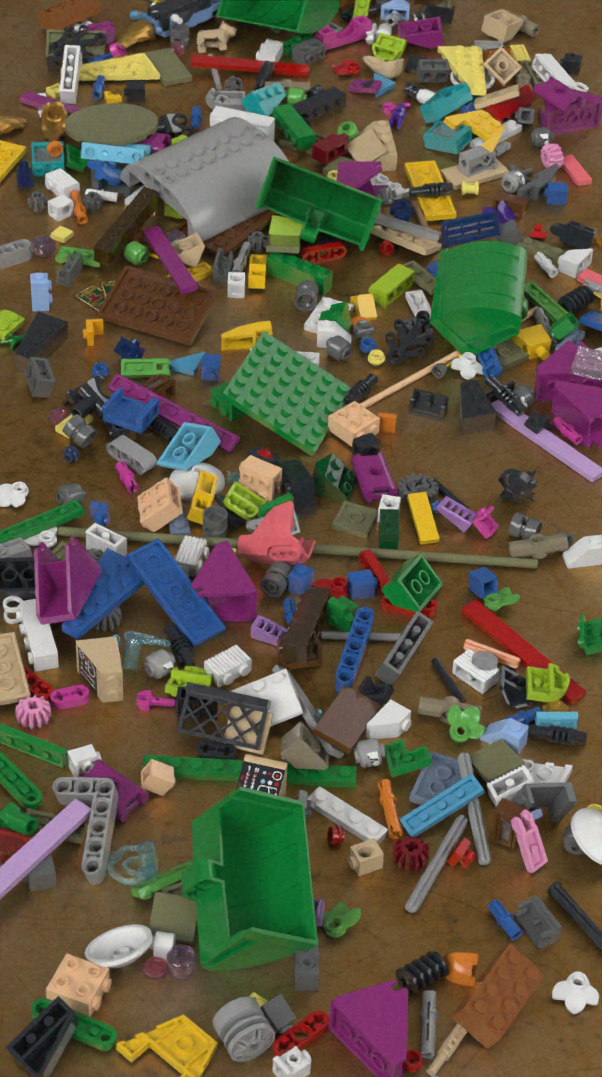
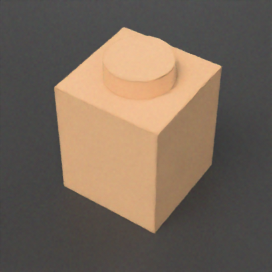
M151 759L141 770V788L164 796L175 784L176 779L174 777V767Z

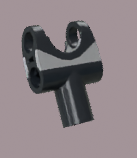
M165 114L158 119L159 123L156 133L171 135V143L172 139L182 135L186 130L190 131L186 135L187 137L193 135L192 129L186 126L188 120L184 114ZM179 118L185 119L182 123H177V120Z
M102 374L90 379L77 390L82 400L71 407L72 416L79 414L84 419L94 411L100 419L103 418L102 406L111 396L106 395L101 390V383L105 380Z

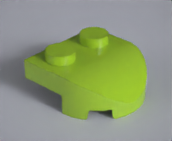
M380 33L376 43L372 45L374 56L386 62L400 59L407 41Z
M1 310L0 339L3 341L8 339L9 333H15L25 324V318L10 310Z
M236 481L223 500L224 505L228 509L248 521L256 519L259 506L267 502Z
M549 663L548 669L527 666L526 693L528 700L555 702L566 693L570 677L568 673L564 674L561 672L559 666Z
M185 666L184 670H178L175 667L172 669L171 678L165 686V693H170L176 697L178 686L186 687L187 682L211 687L212 674L207 675L205 669L196 666Z

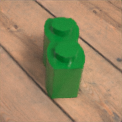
M568 312L552 324L550 334L555 340L561 341L578 328L579 322L572 312Z

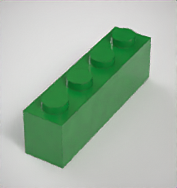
M285 104L273 107L272 117L275 118V123L279 130L285 134V137L289 139L292 146L298 151L311 149L312 145L315 144L316 134L293 106Z
M272 252L267 257L266 274L296 286L304 280L314 281L319 287L318 294L322 296L332 288L333 271L286 253Z

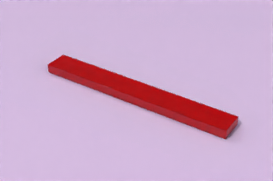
M192 54L191 59L192 67L259 73L260 68L265 63V61L195 54ZM274 62L273 74L309 77V65Z
M477 599L462 607L461 613L507 652L521 659L520 663L526 668L529 666L548 669L549 663L553 664ZM570 678L568 689L562 698L571 705L586 695V690Z

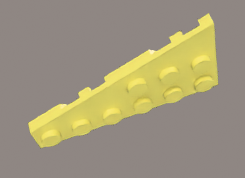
M461 45L456 47L438 46L437 52L442 54L443 59H448L450 69L455 75L459 76L460 82L467 83L471 95L486 96L482 47H464Z
M145 53L82 64L79 73V81H96L98 75H104L105 80H160V73Z

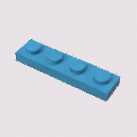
M471 773L399 819L400 823L411 838L413 835L416 837L484 794V789Z

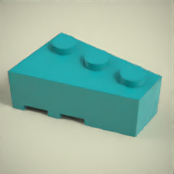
M277 82L252 91L241 102L247 112L270 116L273 112V107L279 105L286 96V93L281 84Z
M465 82L444 87L419 106L425 122L435 124L437 121H441V118L472 100L473 97Z

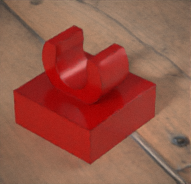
M535 223L534 231L529 232L530 238L537 240L546 239V232H541L542 224Z
M464 837L454 849L447 863L454 867L460 862L464 867H468L476 856L473 851L467 850L471 842Z

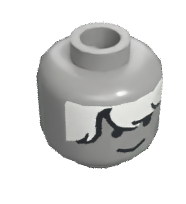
M517 170L505 174L502 178V186L508 193H515L519 187L525 185L523 174Z
M159 649L146 657L144 669L148 676L161 679L171 673L174 668L175 658L171 652L168 653L166 650Z
M374 738L359 741L357 747H354L356 764H360L363 768L379 766L382 762L381 757H385L384 745H379L378 740Z

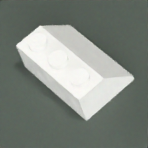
M287 669L231 691L270 700L271 706L268 712L273 713L271 726L303 714L295 685Z

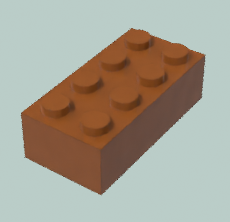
M63 0L37 11L36 14L40 29L64 30L63 28L75 26L77 22L86 21V18L96 17L102 10L99 0Z
M509 943L496 953L454 1012L452 1018L487 1049L503 1037L545 974Z

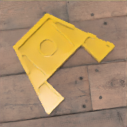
M482 109L448 116L444 119V123L453 130L461 125L471 126V131L485 141L480 146L491 153L505 129L499 121Z
M183 1014L156 1026V1029L146 1034L142 1032L135 1035V1038L127 1042L123 1040L117 1043L116 1050L132 1063L148 1048H151L181 1073L180 1077H201L217 1050L218 1042Z

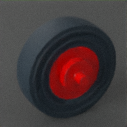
M252 447L247 454V458L251 455L275 466H278L280 457L268 448Z

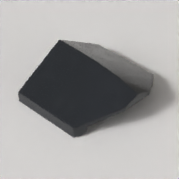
M503 665L500 666L498 687L506 705L512 709H519L534 704V700L527 699L526 678Z

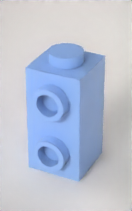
M47 273L30 274L32 312L49 311V304H53L52 294L48 292V290H52L51 280H48Z

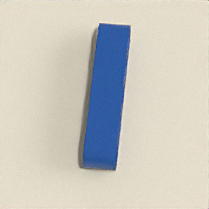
M362 607L356 612L336 671L335 690L340 693L345 685L352 689L354 687L373 629L374 612L368 607Z

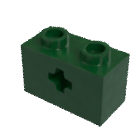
M380 509L379 548L398 550L399 510Z

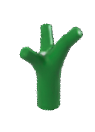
M9 333L8 336L11 338L5 341L2 340L0 343H11L10 350H13L14 346L23 340L25 334L14 336Z

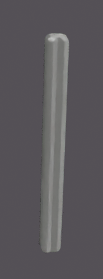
M460 753L458 763L461 778L463 779L471 773L474 775L470 755L468 753ZM478 797L468 803L467 808L478 862L480 865H489L491 855Z
M464 815L456 817L405 904V909L409 913L417 912L469 821Z

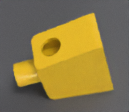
M542 324L521 329L518 335L512 337V342L529 354L530 360L537 357L546 360L550 356L551 339Z

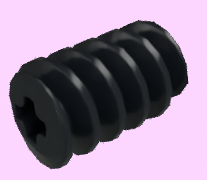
M581 285L558 299V304L567 312L575 314L580 309L592 304L595 300V295L588 286Z
M429 951L426 955L413 960L411 964H406L403 968L397 969L395 976L401 989H408V994L410 989L416 994L418 987L424 989L426 983L428 985L433 984V979L439 981L441 975L446 977L448 969L439 953Z

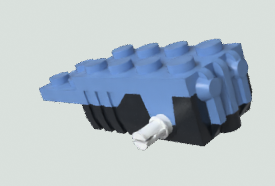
M164 0L157 4L152 3L147 9V20L153 25L158 35L170 37V26L174 23H185L189 27H194L200 22L208 21V19L213 17L212 12L218 11L221 0Z

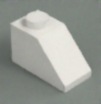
M593 249L568 250L558 259V272L576 278L591 264Z
M318 320L317 347L326 348L327 340L337 335L351 343V335L337 322Z
M602 535L582 537L568 550L564 551L562 556L567 568L602 565Z
M390 700L367 723L366 738L384 739L399 737L411 726V710Z

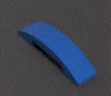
M493 347L477 354L486 379L491 375H494L496 378L503 372L501 362Z

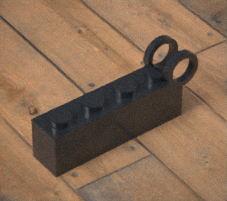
M332 87L292 106L311 128L309 123L346 107V93L336 87Z

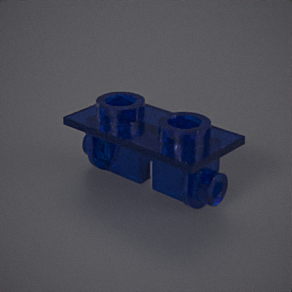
M22 160L19 163V168H16L18 187H34L32 168H29L27 161Z

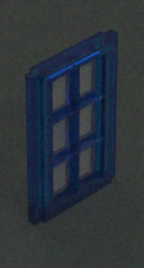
M496 210L441 222L443 247L501 235L499 211Z

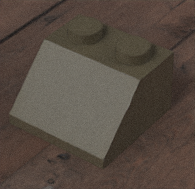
M302 722L298 723L282 737L281 757L287 764H291L294 768L326 770L329 767V754H327L319 740Z

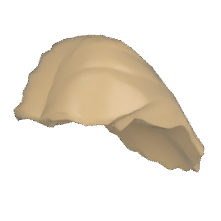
M369 55L363 57L364 62L374 72L388 79L396 78L402 72L403 58L386 62L379 57Z

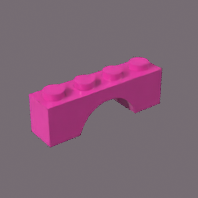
M365 15L352 18L347 28L343 31L336 33L329 26H325L315 32V38L326 44L325 51L331 48L368 38L366 32L371 31L372 21Z

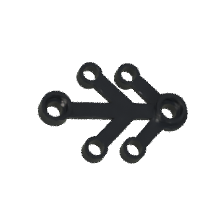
M80 25L78 32L71 42L65 44L66 40L73 36V30L68 27L64 30L60 40L50 45V52L55 56L63 55L65 45L80 46L82 56L85 57V60H88V55L94 58L93 53L87 52L81 47L94 44L103 46L107 41L106 35L99 32L94 38L79 41L88 32L86 25Z
M422 310L416 314V323L407 336L404 330V321L398 319L394 322V329L398 331L401 342L398 348L395 344V334L393 332L385 334V341L389 344L390 352L387 355V360L390 364L400 365L407 358L416 357L417 359H422L425 357V350L422 347L405 352L408 347L423 344L432 346L434 344V337L430 334L414 339L422 326H426L430 322V314L427 311Z

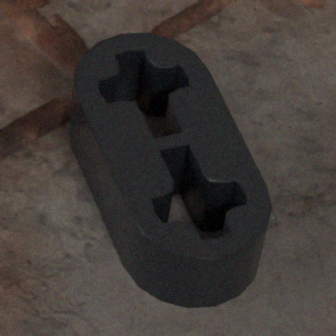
M203 741L197 746V758L236 760L237 750L232 744Z

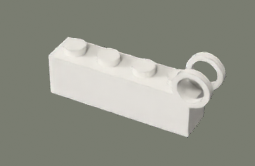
M65 45L59 92L60 101L67 104H76L79 73L80 68H82V53L80 46Z
M536 54L531 67L544 82L548 81L550 77H554L571 89L588 92V86L580 82L575 83L551 54Z
M18 596L5 598L3 601V608L5 610L4 620L10 624L21 622L19 624L20 634L25 636L23 638L24 649L29 650L27 652L28 663L33 664L34 671L58 668V651L49 624L41 625L36 616V599L23 601ZM9 601L20 603L17 607H8L6 605ZM16 612V619L7 617L9 613Z

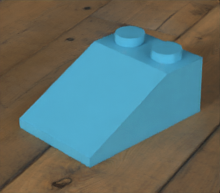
M184 422L156 464L161 467L186 471L211 456L221 440L210 426Z

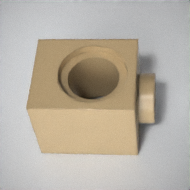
M373 838L350 846L348 863L351 869H355L358 876L383 868L384 853Z

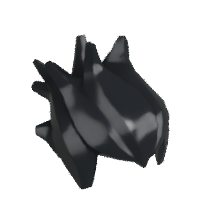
M505 470L498 479L505 489L500 494V498L509 499L519 504H522L523 498L535 501L536 499L533 496L535 493L531 489L537 487L535 483L538 481L536 479L533 480L536 471Z

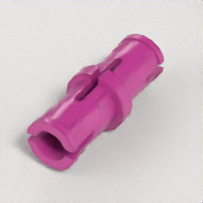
M561 416L553 420V426L561 431L562 436L570 439L574 445H579L583 441L582 435L575 430L572 424L564 421Z
M121 461L118 462L115 467L120 474L121 482L125 484L129 493H132V490L133 493L137 492L139 486L134 479V473L129 470L125 461H122V463Z

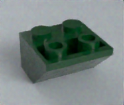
M333 453L317 461L312 474L314 491L321 498L350 501L356 481L354 472L344 465L341 459L337 458Z

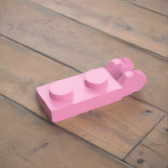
M526 809L521 812V819L515 816L511 819L513 830L517 833L516 837L527 872L534 873L547 863L548 860L538 827L531 812Z

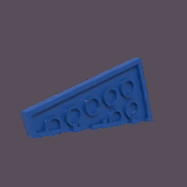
M108 548L98 563L102 571L76 620L64 621L62 624V632L76 639L82 637L144 585V582L126 560V557Z

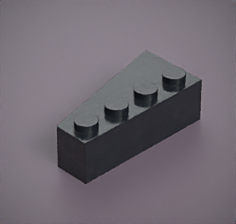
M38 311L15 352L16 370L24 373L31 357L48 359L68 339V322Z

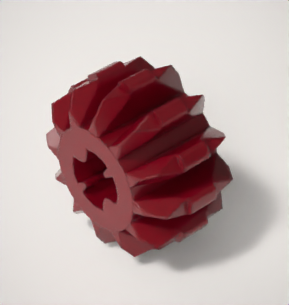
M405 835L403 839H397L396 845L392 849L394 863L398 864L399 869L406 868L407 872L410 869L417 872L419 868H425L426 862H428L430 857L428 844L424 843L423 838L416 839L415 835L412 838H408Z

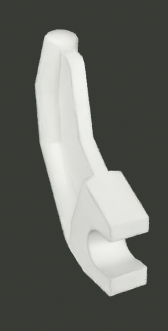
M376 23L372 24L371 31L366 32L368 36L366 41L370 46L376 43L377 40Z

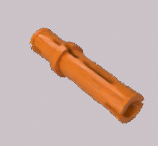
M73 190L70 192V197L74 203V214L77 217L78 223L86 224L88 221L87 210L83 206L80 192Z
M383 779L377 783L380 792L379 802L384 809L389 837L398 839L399 836L402 837L403 831L396 808L397 799L393 794L391 781Z

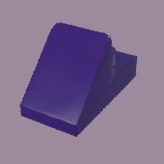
M503 200L500 201L497 209L484 207L480 216L481 221L499 225L515 219V215Z

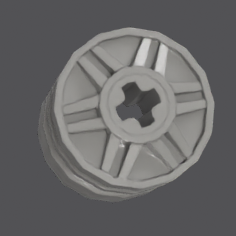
M240 997L230 1001L213 1018V1027L234 1061L243 1062L258 1057L271 1046L275 1039L273 1028L264 1017V1013L256 1000L252 997Z

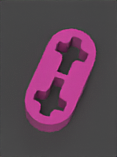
M119 43L109 45L111 55L114 58L127 56L123 45Z
M85 685L57 689L50 695L51 706L54 709L63 710L84 705L89 701V689Z

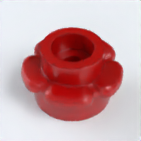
M384 240L379 245L380 254L389 256L393 253L394 245L391 241Z
M339 825L329 827L327 831L328 844L337 847L340 843H343L345 837L344 830H341Z
M408 1049L406 1061L402 1063V1068H405L407 1072H416V1070H420L423 1067L422 1056L419 1051Z

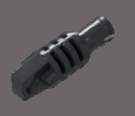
M369 6L368 15L379 14L380 11H377L380 10L379 6ZM354 7L341 10V19L351 20Z
M266 60L256 77L253 91L263 88L265 82H269L273 74L274 62Z
M426 183L419 187H409L410 198L418 196L425 198L441 197L453 193L452 183Z
M370 373L364 380L358 381L344 397L345 404H350L353 401L357 403L362 401L370 393L371 387L378 382V377Z
M494 375L486 379L485 384L495 392V397L499 398V401L504 406L506 405L507 409L511 410L518 417L525 412L526 406L518 396H515L516 394L511 389H508L507 385H502Z
M156 417L150 424L153 431L167 441L172 440L179 430L162 417Z
M168 624L164 628V632L170 640L169 646L179 663L184 662L185 666H195L193 657L196 655L185 636L180 635L175 624Z
M530 724L528 737L545 739L548 743L566 744V746H585L587 732L564 726L556 727L549 725V727Z

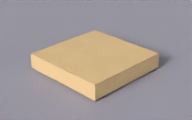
M234 706L231 708L230 717L233 721L243 715L239 707ZM254 711L247 716L252 724L255 725L261 721L263 712ZM268 712L259 751L236 745L233 746L239 750L264 755L273 713ZM245 717L235 723L240 733L251 727ZM233 725L226 729L225 737L231 740L238 736ZM251 730L243 735V738L248 744L255 745L257 735Z

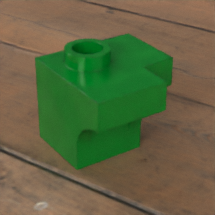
M347 301L332 304L329 310L321 312L319 318L320 321L329 320L337 322L348 333L353 323L349 315Z
M341 596L339 599L330 598L327 602L326 622L342 632H350L358 605L344 596Z

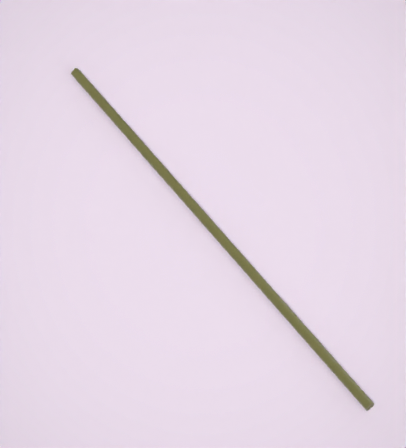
M59 526L58 536L86 538L85 531L89 528ZM111 530L127 538L126 541L152 542L159 538L162 543L181 544L185 536ZM187 535L188 537L206 539L207 546L215 547L216 543L228 541L231 548H238V539ZM315 544L312 551L314 554L359 557L360 551L371 549L376 558L409 560L421 553L430 562L537 569L538 559Z

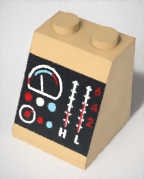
M117 636L76 640L77 672L102 702L122 701L123 672Z
M246 754L236 789L241 786L284 797L287 785V763Z

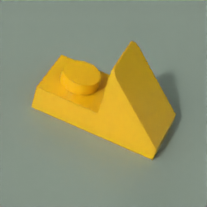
M372 293L351 296L350 303L355 305L354 310L357 316L365 317L368 321L377 319Z

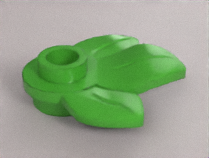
M510 587L498 591V593H491L484 597V606L492 611H496L502 606L516 603L520 599V595L512 594Z
M454 704L449 709L447 714V721L451 726L449 734L455 742L462 743L467 739H478L484 734L486 728L478 724L480 720L478 707H469L462 711ZM457 729H462L464 734H458Z
M340 901L330 913L324 912L322 927L325 928L326 934L333 938L342 936L347 931V928L359 921L361 909L355 908L349 911L347 906Z

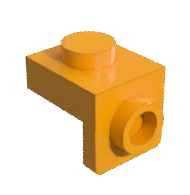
M103 319L86 320V329H83V339H87V346H94V335L104 334Z

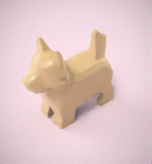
M222 21L219 29L199 31L197 33L199 53H205L208 47H219L220 50H227V41L230 37L235 36L237 29Z

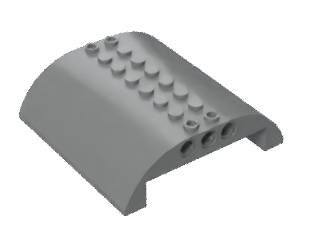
M231 117L126 166L121 172L120 179L129 187L142 182L148 188L158 191L159 197L187 220L188 236L198 232L201 240L205 241L267 210L264 207L257 210L255 206L272 159L275 156L287 162L289 161L282 150L255 126L242 118Z

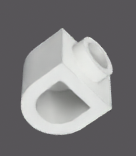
M157 931L156 935H152L153 940L150 945V949H153V958L172 961L176 934Z

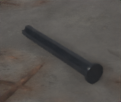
M560 881L554 882L548 888L547 894L556 899L602 950V930L564 890Z

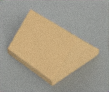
M502 47L483 63V66L503 86L522 68Z
M198 232L171 244L181 261L193 267L197 266L205 248Z

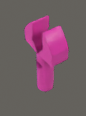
M386 102L383 104L382 111H384V114L392 115L394 109L399 104L393 105L391 102ZM409 102L402 103L405 104L404 109H409L411 107Z
M144 690L138 693L136 705L143 711H149L153 705L175 707L176 699L154 697L152 690Z

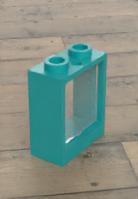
M439 120L424 134L425 148L458 154L472 141L471 126L461 125L453 130L444 121Z
M32 142L33 177L45 176L46 173L59 170V168L64 170V148L59 156L51 157L46 150L50 142Z

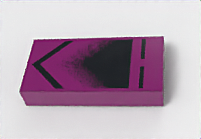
M354 79L349 86V92L376 94L382 86V82L380 80Z

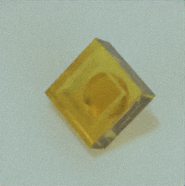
M557 700L542 706L541 712H571V709L561 700Z

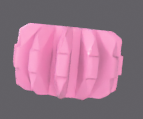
M554 143L543 146V149H541L542 154L540 155L543 166L547 168L557 163L558 168H560L564 163L561 147Z
M36 694L31 698L26 696L25 700L20 699L19 704L16 705L17 721L22 723L23 728L30 726L31 730L36 726L41 728L42 724L47 725L48 719H51L49 701H45L43 696L37 698Z

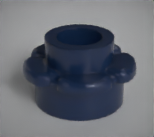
M70 445L63 449V457L66 461H78L77 458L80 456V452L76 447Z

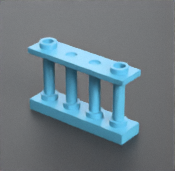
M82 142L81 158L100 159L102 161L132 164L143 159L144 156L151 155V145L133 143L114 146Z

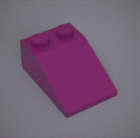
M440 17L397 23L399 38L405 39L408 43L437 49L438 46H444Z

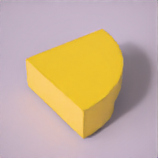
M111 91L103 92V97L107 104L122 102V97L118 93L115 95L111 94Z

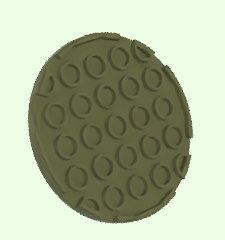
M121 103L89 106L72 113L65 121L66 133L72 139L78 142L86 141L88 143L110 144L114 146L128 145L145 140L148 135H153L156 132L158 126V118L152 111L141 106Z

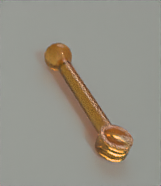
M88 822L85 824L78 858L74 862L77 868L82 867Z

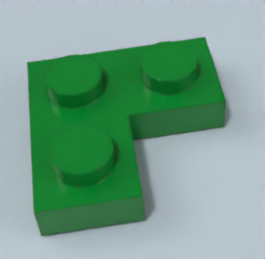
M403 739L384 745L392 778L433 765L427 745L407 751Z

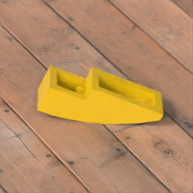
M250 255L248 288L265 289L267 255Z
M262 321L246 324L221 335V351L253 348L263 331L272 336L271 322Z
M200 470L188 510V520L203 525V511L211 506L218 479L217 475Z

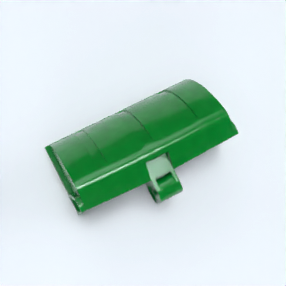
M221 0L216 17L309 34L321 30L333 19L339 9V0Z
M274 156L255 209L258 210L264 207L303 224L299 238L312 244L316 242L321 231L357 244L360 250L364 251L383 199Z
M477 241L440 251L430 323L461 354L471 352L477 355L519 334L521 321L528 314V301L524 297L527 250L520 246L500 241Z
M239 786L191 822L194 864L181 873L182 896L196 901L200 964L207 971L237 970L259 966L283 959L302 949L311 950L318 945L304 801Z

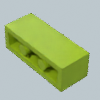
M401 264L391 268L389 272L381 276L378 281L369 287V293L373 294L374 302L385 308L414 285L415 271Z

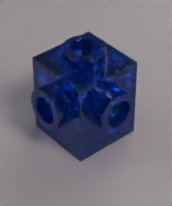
M394 199L393 206H390V215H393V218L409 222L410 217L413 216L411 201Z
M121 336L113 352L120 355L121 359H142L146 349L140 346L141 343L133 338L128 340Z

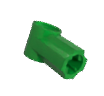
M9 802L0 810V829L2 831L12 829L30 836L36 832L37 818L23 813L16 804Z

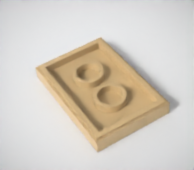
M516 84L486 96L475 98V109L478 110L519 96V85Z
M372 129L367 130L347 144V149L355 161H373L387 152Z

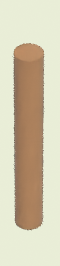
M413 201L412 206L421 226L428 228L429 226L418 202Z

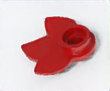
M343 59V65H332L333 70L339 75H357L361 72L360 64L348 59Z
M335 577L332 580L324 578L312 583L313 587L331 588V598L339 599L341 596L347 598L346 592L349 589V585L343 577Z

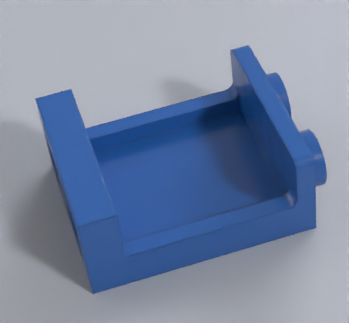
M119 387L102 406L103 421L142 434L159 414V399L152 397L146 404L124 396V388Z

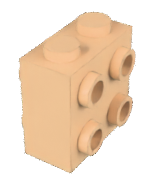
M356 401L328 417L329 431L351 447L353 438L369 433L376 435L379 432L380 418Z
M251 455L241 462L239 466V484L266 500V503L281 496L282 468Z
M167 477L137 497L140 523L144 528H148L153 533L183 513L179 488Z
M66 954L46 988V999L53 1001L59 996L73 1010L91 1017L93 1011L99 1009L104 992L107 993L110 989L112 980L109 978V968Z

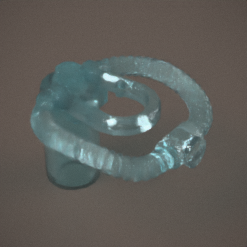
M137 631L125 632L126 643L122 668L137 670L141 646L144 643L169 648L171 643L164 638H157L156 636Z
M143 841L138 846L126 844L116 851H111L109 854L110 861L107 866L108 873L113 879L124 885H137V883L140 884L156 876L159 872V857L156 853L155 844L152 841ZM126 851H135L139 854V857L127 858L122 864L124 872L137 876L135 879H126L114 870V865L118 863ZM131 862L140 863L139 871L129 869L127 865Z

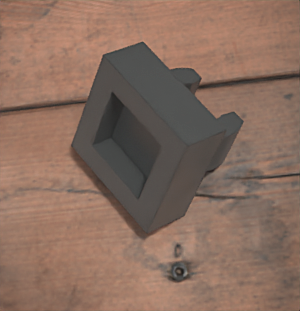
M299 790L294 799L304 801L305 817H311V811H315L316 802L307 800L308 792Z

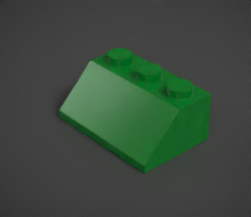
M420 553L404 562L381 590L392 605L413 612H420L442 587L443 582Z

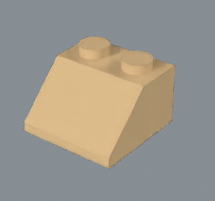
M500 9L485 15L481 31L485 32L488 36L496 38L498 41L506 42L515 36L524 20Z

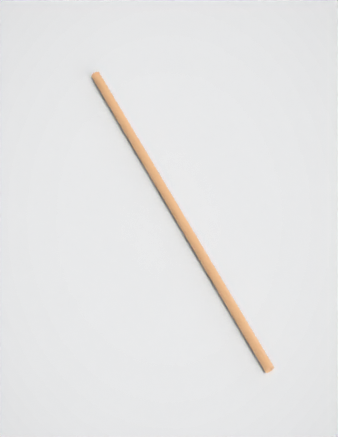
M536 306L528 310L527 317L523 319L521 322L532 317L534 309L539 307ZM458 350L452 352L365 400L360 405L367 408L431 373L434 365L438 363L445 365L457 358L461 353Z

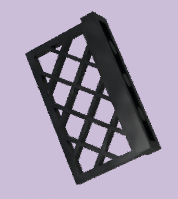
M187 682L186 695L177 732L259 751L268 710H270L271 706L270 700ZM190 696L199 698L202 706L193 712L189 707ZM213 702H219L223 710L212 716L207 706ZM236 706L240 708L243 715L233 721L227 711ZM205 708L210 718L200 724L194 714ZM254 711L263 712L261 721L255 725L252 724L247 716ZM225 712L230 723L220 729L215 718ZM192 716L198 726L192 730L183 729L185 720ZM245 717L251 727L240 733L235 723ZM210 721H213L218 729L212 735L206 734L202 728ZM233 725L238 736L230 740L225 737L222 731ZM200 728V730H201L202 733L195 732V731ZM253 730L257 735L255 745L248 744L243 735ZM220 733L223 738L217 737L216 735Z

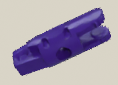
M399 104L394 109L389 120L391 128L393 125L397 126L398 129L401 128L407 115V111L404 109L405 104Z

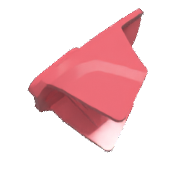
M292 501L273 507L252 534L240 535L238 539V554L254 563L273 564L275 561H282L288 565L301 564L310 558L316 542L314 539L303 541V536L298 539L292 536V527L295 524L294 520L292 521L294 504Z

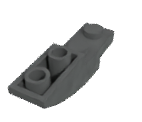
M555 163L536 173L533 181L518 188L517 196L535 201L544 197V189L548 187V182H556L558 164Z

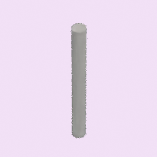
M211 68L216 88L219 90L222 88L218 70Z
M322 631L321 639L347 640L350 632ZM371 633L369 641H397L401 633Z

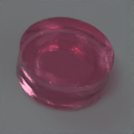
M179 40L171 43V49L176 55L180 56L185 52V48Z
M56 408L50 412V421L57 425L68 417V412L62 408Z
M160 957L149 958L144 964L145 976L154 981L163 979L167 974L166 961Z

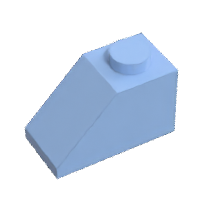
M392 0L381 5L380 19H387L389 15L400 13L402 20L409 21L410 3L406 0Z
M512 718L497 721L488 725L480 740L490 744L502 739L518 755L527 743L529 726Z

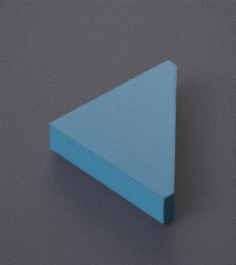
M374 72V80L382 82V86L375 95L376 97L395 87L396 82Z
M205 352L171 360L169 370L194 376L202 364Z

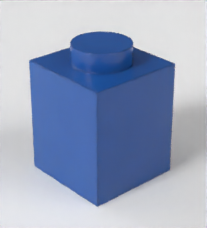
M548 182V187L544 189V198H547V204L566 205L567 183Z
M204 354L201 365V380L219 382L221 355Z
M297 563L289 574L288 592L301 596V594L305 593L307 586L313 587L315 569Z
M482 567L468 572L469 589L477 596L484 598L491 593H498L497 575L489 569Z
M371 569L348 573V591L352 600L375 596L378 582L377 578L373 577Z

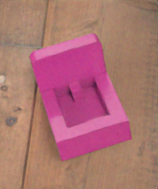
M492 505L488 508H480L475 513L477 516L472 521L485 539L489 538L499 527L490 516L491 511L494 509Z

